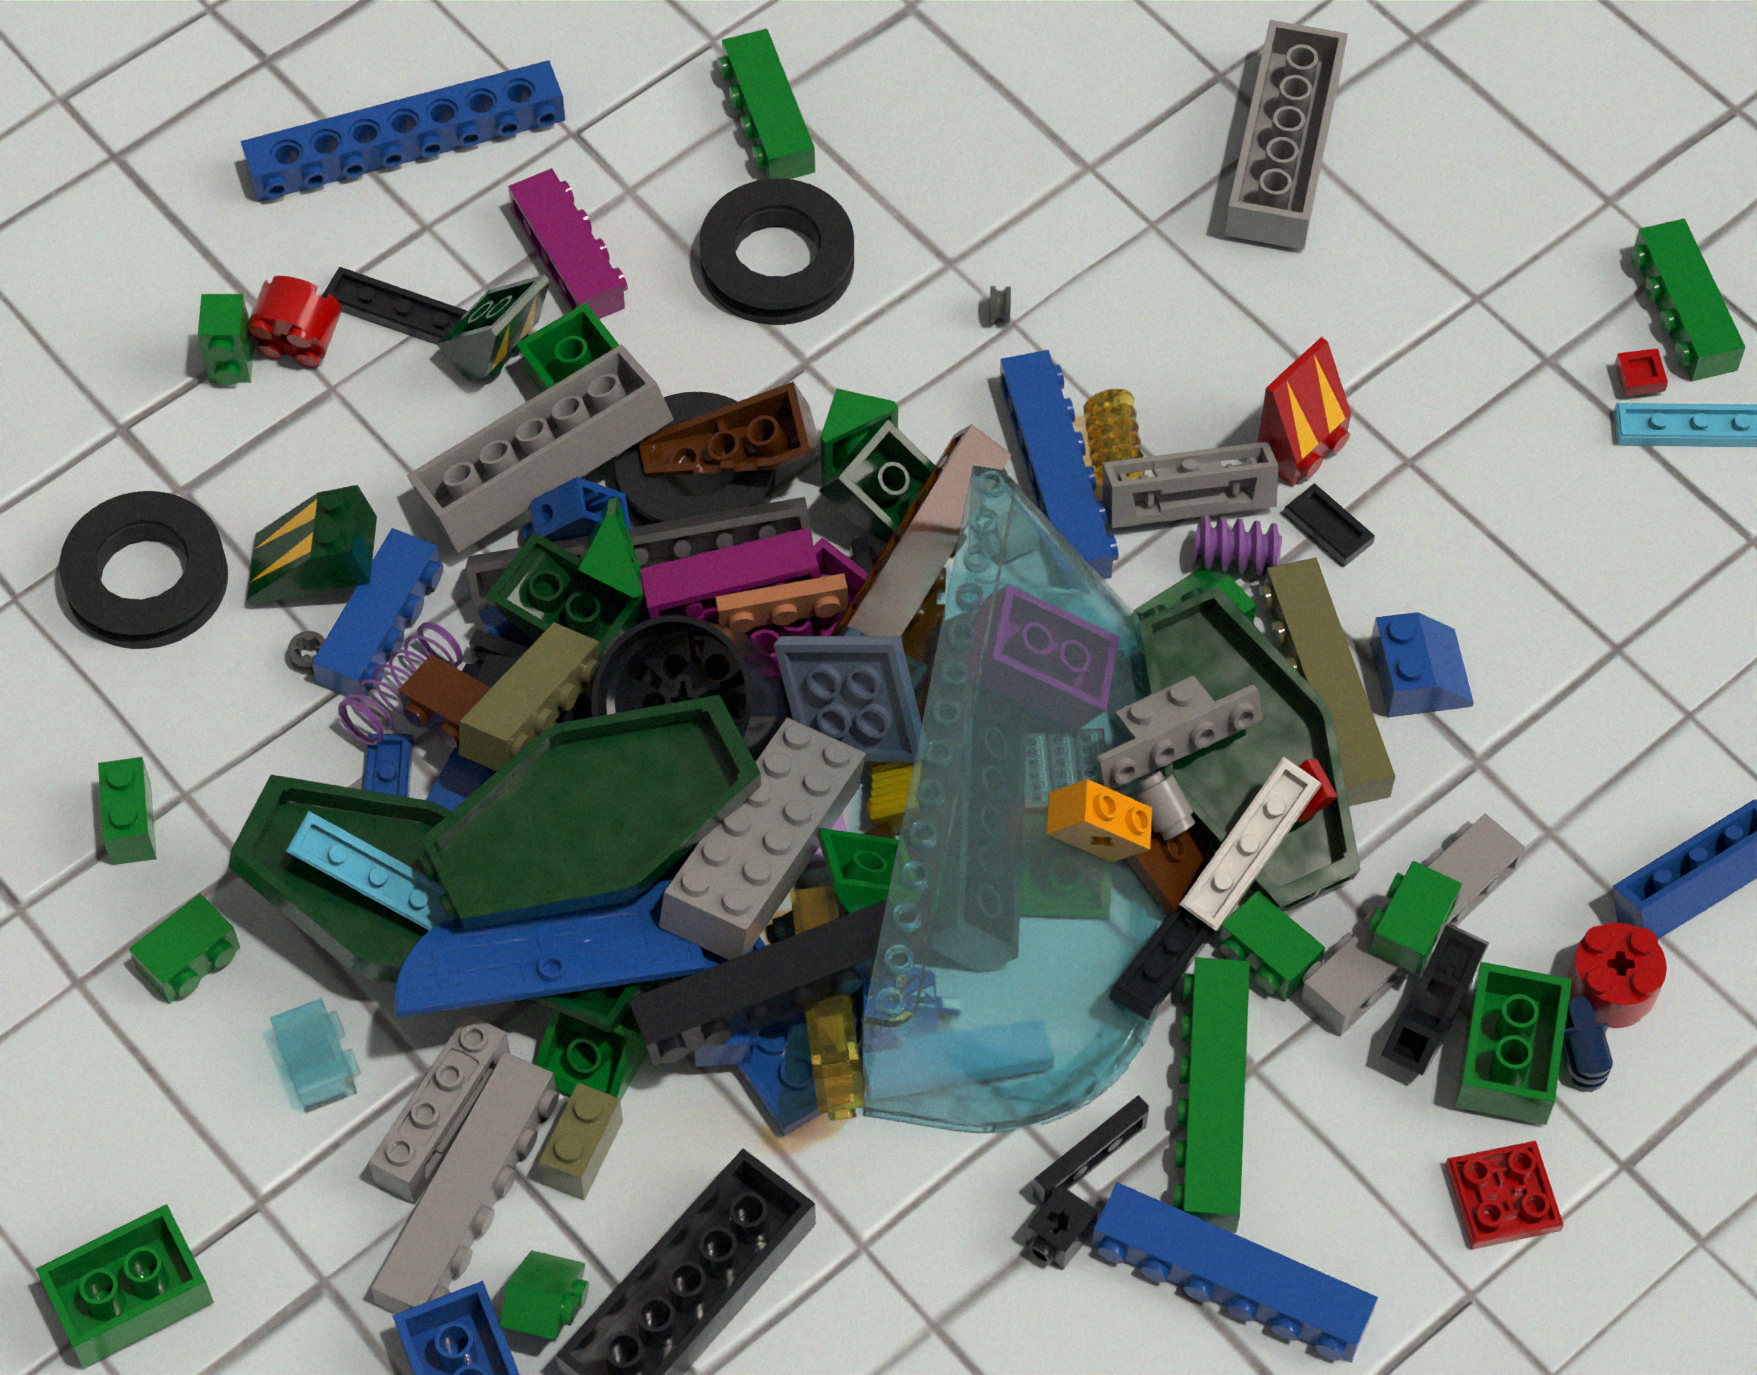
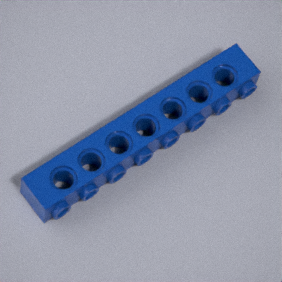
M550 60L240 142L246 168L257 201L260 202L268 199H277L284 195L309 188H318L324 184L339 180L356 178L373 171L394 168L422 158L435 157L441 153L456 149L473 147L486 141L511 137L520 132L539 127H548L566 120L563 94Z

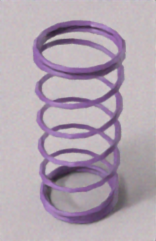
M432 622L422 623L417 629V635L409 636L405 640L404 650H395L391 653L389 665H379L374 670V679L363 680L359 685L358 694L347 695L339 703L338 715L340 720L354 737L363 743L378 745L384 739V730L393 731L395 728L390 714L376 701L362 695V688L367 683H375L380 697L394 712L403 715L402 711L398 710L388 701L379 685L386 687L400 699L399 692L390 685L377 680V674L383 668H390L395 682L401 687L403 684L399 681L394 669L408 678L411 675L405 670L392 665L395 655L405 653L406 659L414 672L417 668L412 663L409 655L416 657L421 662L425 661L420 655L407 650L408 643L412 639L418 638L421 647L428 656L433 654L455 668L463 662L460 645L446 629ZM424 628L435 631L450 644L457 657L456 662H454L443 646L424 636ZM428 642L438 647L448 657L449 661L438 655ZM357 697L360 699V702L351 698ZM364 700L380 709L388 718L391 726L383 725L366 706ZM347 705L356 708L369 719L375 727L378 739L368 737L353 725L347 713Z

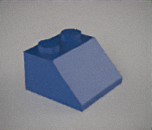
M1419 612L1375 618L1370 647L1388 718L1473 707L1474 701L1454 628Z

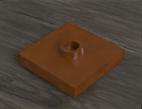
M1193 825L1165 841L1159 832L1154 833L1151 828L1150 850L1124 859L1167 914L1176 911L1180 907V903L1215 853Z

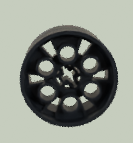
M667 615L651 618L633 626L612 644L604 655L594 678L591 710L592 717L653 707L654 702L660 696H663L665 699V704L687 701L691 698L698 699L720 695L734 723L741 726L739 732L756 762L787 718V695L777 664L767 650L756 640L741 631L688 616ZM699 635L706 636L701 660L696 656L694 636ZM726 657L729 662V672L720 680L716 674V667L719 661ZM685 658L687 665L676 676L675 666L680 659ZM648 667L663 679L662 681L658 680L655 686L641 681ZM744 678L745 684L735 687ZM746 695L745 714L740 718L736 711V705L738 700Z

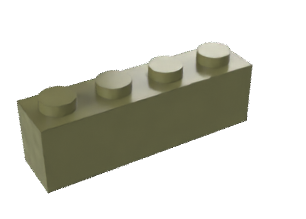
M553 623L460 720L459 755L495 771L503 767L542 731L552 727L555 720L565 710L569 711L574 706L578 695L588 685H593L597 669L601 663L598 661L600 642L562 625Z

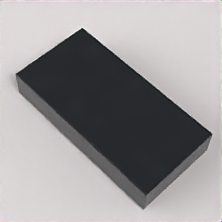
M1315 483L1285 506L1284 515L1343 567L1374 543L1375 535Z

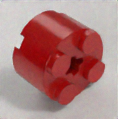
M274 276L271 283L265 280L247 323L250 336L259 343L257 351L271 359H279L281 354L295 357L304 366L315 368L319 366L321 359L325 357L342 313L340 303L331 294H328L327 299L316 294L318 286L308 281L290 276Z
M1608 923L1590 928L1578 945L1567 978L1572 979L1570 1000L1575 996L1586 997L1592 1005L1596 1023L1608 1022V1028H1625L1639 1022L1655 1005L1666 977V958L1658 944L1657 936L1647 928H1638L1625 923Z

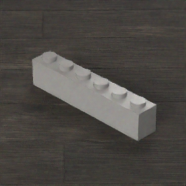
M1486 813L1474 824L1469 821L1464 823L1453 836V843L1444 852L1440 849L1434 851L1424 863V866L1462 883L1457 904L1446 924L1450 923L1457 927L1520 866L1525 846ZM1390 902L1385 907L1377 905L1364 919L1362 923L1364 927L1354 936L1351 933L1343 936L1332 951L1334 955L1324 964L1320 961L1316 962L1302 978L1304 987L1300 1002L1340 1037L1409 972L1369 952L1374 936L1367 933L1369 925L1377 909L1380 908L1386 911Z
M504 1051L371 1287L377 1306L398 1314L450 1293L448 1288L455 1275L461 1276L471 1261L473 1250L470 1248L477 1235L483 1236L488 1231L495 1214V1210L492 1208L499 1195L506 1196L510 1191L516 1178V1170L514 1168L522 1155L527 1157L531 1153L538 1137L536 1129L543 1116L549 1118L557 1105L559 1092L556 1090L553 1072Z

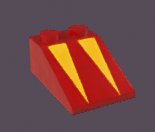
M1320 337L1272 381L1265 390L1257 443L1268 441L1278 463V476L1292 487L1304 476L1306 478L1312 477L1320 468L1323 459L1331 451L1334 453L1340 451L1350 437L1348 428L1351 411L1329 343L1323 337Z

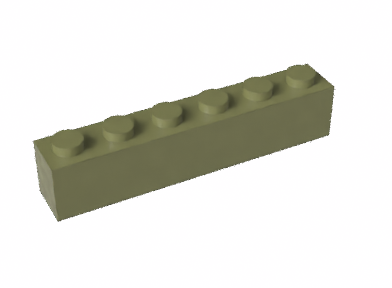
M1317 558L1268 567L1265 583L1259 588L1263 609L1271 611L1274 619L1272 622L1274 641L1278 647L1283 646L1287 656L1285 659L1322 697L1333 716L1349 806L1391 797L1395 773Z

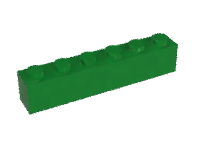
M1195 957L1193 974L1184 973L1182 999L1191 1001L1190 1015L1182 1014L1181 1042H1189L1188 1056H1180L1179 1083L1187 1084L1186 1098H1178L1177 1126H1185L1184 1141L1176 1140L1174 1166L1175 1168L1183 1169L1182 1184L1174 1183L1173 1207L1229 1232L1236 1233L1241 1206L1250 961Z

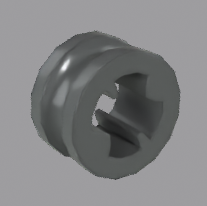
M990 286L989 323H995V320L999 318L1003 319L1005 323H1010L1011 286H1006L1001 291L997 290L996 286Z
M304 631L291 639L288 646L292 666L299 673L306 675L314 674L312 661L315 656L311 657L308 654L302 656L301 651L305 648L310 652L316 649V653H318L325 641L321 634L314 631Z

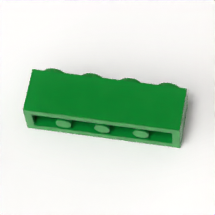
M768 29L722 39L723 56L717 58L719 72L723 81L728 79L730 81V100L734 110L740 109L743 116L740 117V122L745 139H752L755 147H752V154L757 170L764 169L767 179H793L815 173V147Z
M1686 219L1640 228L1635 245L1631 248L1632 264L1636 270L1641 271L1644 277L1648 299L1656 303L1660 312L1662 329L1666 335L1670 334L1675 345V355L1678 364L1681 367H1685L1691 382L1738 371L1746 347Z

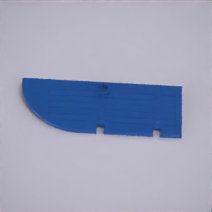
M672 880L654 882L643 892L644 895L636 896L626 902L464 931L458 918L453 921L447 919L426 933L406 956L396 981L394 995L395 1011L397 1017L687 976L706 970V965L700 946L659 927L664 892Z

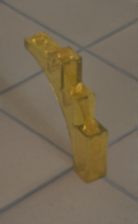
M832 885L790 891L795 935L839 918L837 895ZM850 994L844 996L835 995L818 1002L814 1008L805 1011L818 1113L828 1112L829 1121L857 1117L856 1108L865 1107L863 1079Z

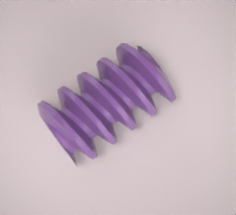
M1204 514L1197 526L1192 567H1194L1199 556L1203 557L1206 569H1211L1215 559L1219 558L1222 571L1227 572L1232 561L1236 560L1239 573L1244 574L1249 563L1253 562L1256 575L1261 576L1267 564L1271 565V567L1279 565L1282 536L1279 535L1278 526L1276 523H1271L1266 534H1263L1260 522L1254 521L1249 532H1246L1243 519L1238 518L1232 530H1229L1226 517L1221 516L1215 528L1211 527L1209 515Z

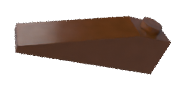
M793 381L659 430L655 434L642 439L638 444L645 474L647 477L776 469L812 456L818 442L810 405Z

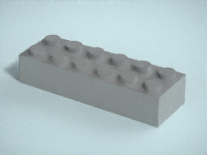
M1274 20L1269 21L1228 206L1225 236L1305 249L1344 61L1348 33Z
M621 344L406 476L427 514L459 553L529 510L532 499L573 478L585 477L590 471L611 458L619 456L626 449L647 436L655 434L660 428L674 419L658 384Z
M786 718L756 761L761 772V786L698 843L665 890L659 927L728 960L749 953L820 847L817 837L819 828L832 829L859 789L866 753L790 718Z

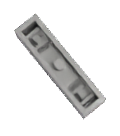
M1268 441L1103 462V502L1112 528L1134 527L1140 524L1163 521L1174 522L1178 519L1201 517L1204 514L1213 517L1224 513L1257 511L1263 508L1277 507L1278 463ZM1246 458L1245 465L1234 467L1231 463L1227 464L1225 468L1221 467V461ZM1152 470L1155 477L1148 478V475H1141L1140 479L1128 480L1125 473Z
M466 1013L369 1161L376 1185L415 1205L444 1160L504 1051L510 1054L507 1033Z

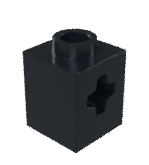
M1059 1185L1027 1225L1025 1244L1028 1246V1250L1040 1262L1046 1265L1053 1263L1064 1270L1093 1233L1097 1223L1098 1210L1062 1185Z

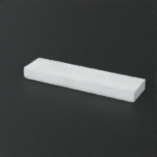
M1283 757L1180 905L1214 930L1219 931L1221 925L1237 906L1322 783Z

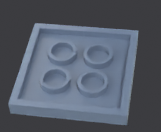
M781 636L776 641L774 649L794 721L865 752V761L923 762L929 751L901 636Z

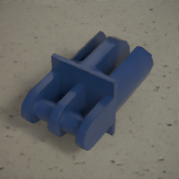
M1575 996L1568 1004L1562 1050L1574 1085L1582 1091L1593 1092L1600 1089L1607 1081L1613 1066V1060L1606 1039V1031L1609 1024L1608 1022L1597 1024L1590 1001L1586 997Z

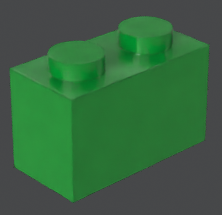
M201 294L198 339L210 383L225 385L251 383L254 339L248 331L247 323L249 316L243 294Z
M143 757L98 763L103 841L112 865L157 859L151 781Z
M1412 861L1405 875L1401 873L1395 875L1386 897L1392 899L1386 911L1378 908L1367 931V933L1374 935L1369 952L1416 975H1420L1457 904L1462 883Z
M1259 891L1254 893L1221 925L1218 942L1222 953L1228 960L1250 961V972L1254 975L1257 984L1267 993H1275L1284 1002L1304 984L1302 978L1309 968L1318 961L1322 963L1325 946Z
M199 893L131 946L129 951L136 969L170 1004L179 996H186L194 991L199 985L200 980L213 969L227 965L235 956L236 951L240 949L234 927Z
M531 1250L507 1281L499 1326L555 1340L565 1325H572L577 1308L583 1309L589 1290V1281L583 1280L586 1263Z

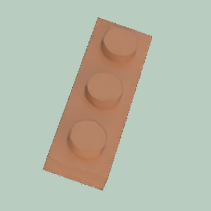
M843 573L716 596L718 625L744 633L754 627L771 624L788 625L798 619L815 616L822 618L834 616L839 612L846 611L848 607V587L845 575Z

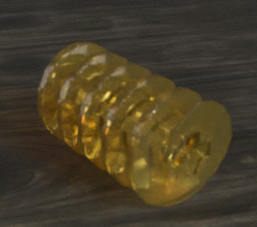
M1115 388L1099 392L1089 398L1083 407V415L1086 419L1085 429L1088 433L1087 443L1090 447L1089 456L1092 461L1095 477L1103 482V462L1143 457V451L1140 449L1141 438L1137 434L1139 424L1135 420L1137 411L1133 406L1135 398L1131 392L1125 389ZM1145 471L1125 474L1128 480L1140 479Z

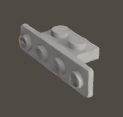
M1193 675L1115 711L1117 724L1130 741L1100 754L1096 758L1101 785L1113 790L1260 722L1263 716L1258 689L1254 685H1250L1220 700L1214 701Z

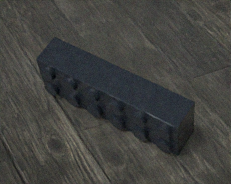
M742 1148L557 1353L556 1360L559 1375H684L816 1225L815 1203Z

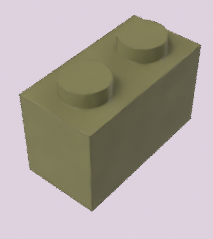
M577 1083L539 1160L542 1184L582 1200L586 1199L623 1123L621 1101L619 1098Z

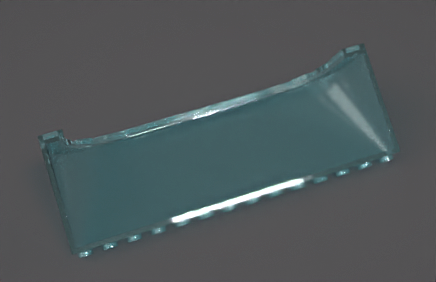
M975 465L972 468L863 1019V1116L977 1134L1013 1132L1015 1127L1028 1126L1039 1122L1041 1126L1066 1117L1093 1102L1109 1090L1129 1069V1064L1149 1038L1158 1009L1148 1021L1110 1000L1109 996L1113 986L1170 914H1166L1125 859L1111 863L1046 835L1049 792L1085 779L1101 785L1096 758L1100 754L1130 741L1118 726L1115 711L1145 698L1135 631L1141 619L1013 479L1004 471L995 468ZM1158 769L1113 790L1135 800L1133 795L1140 791L1137 783L1158 771Z

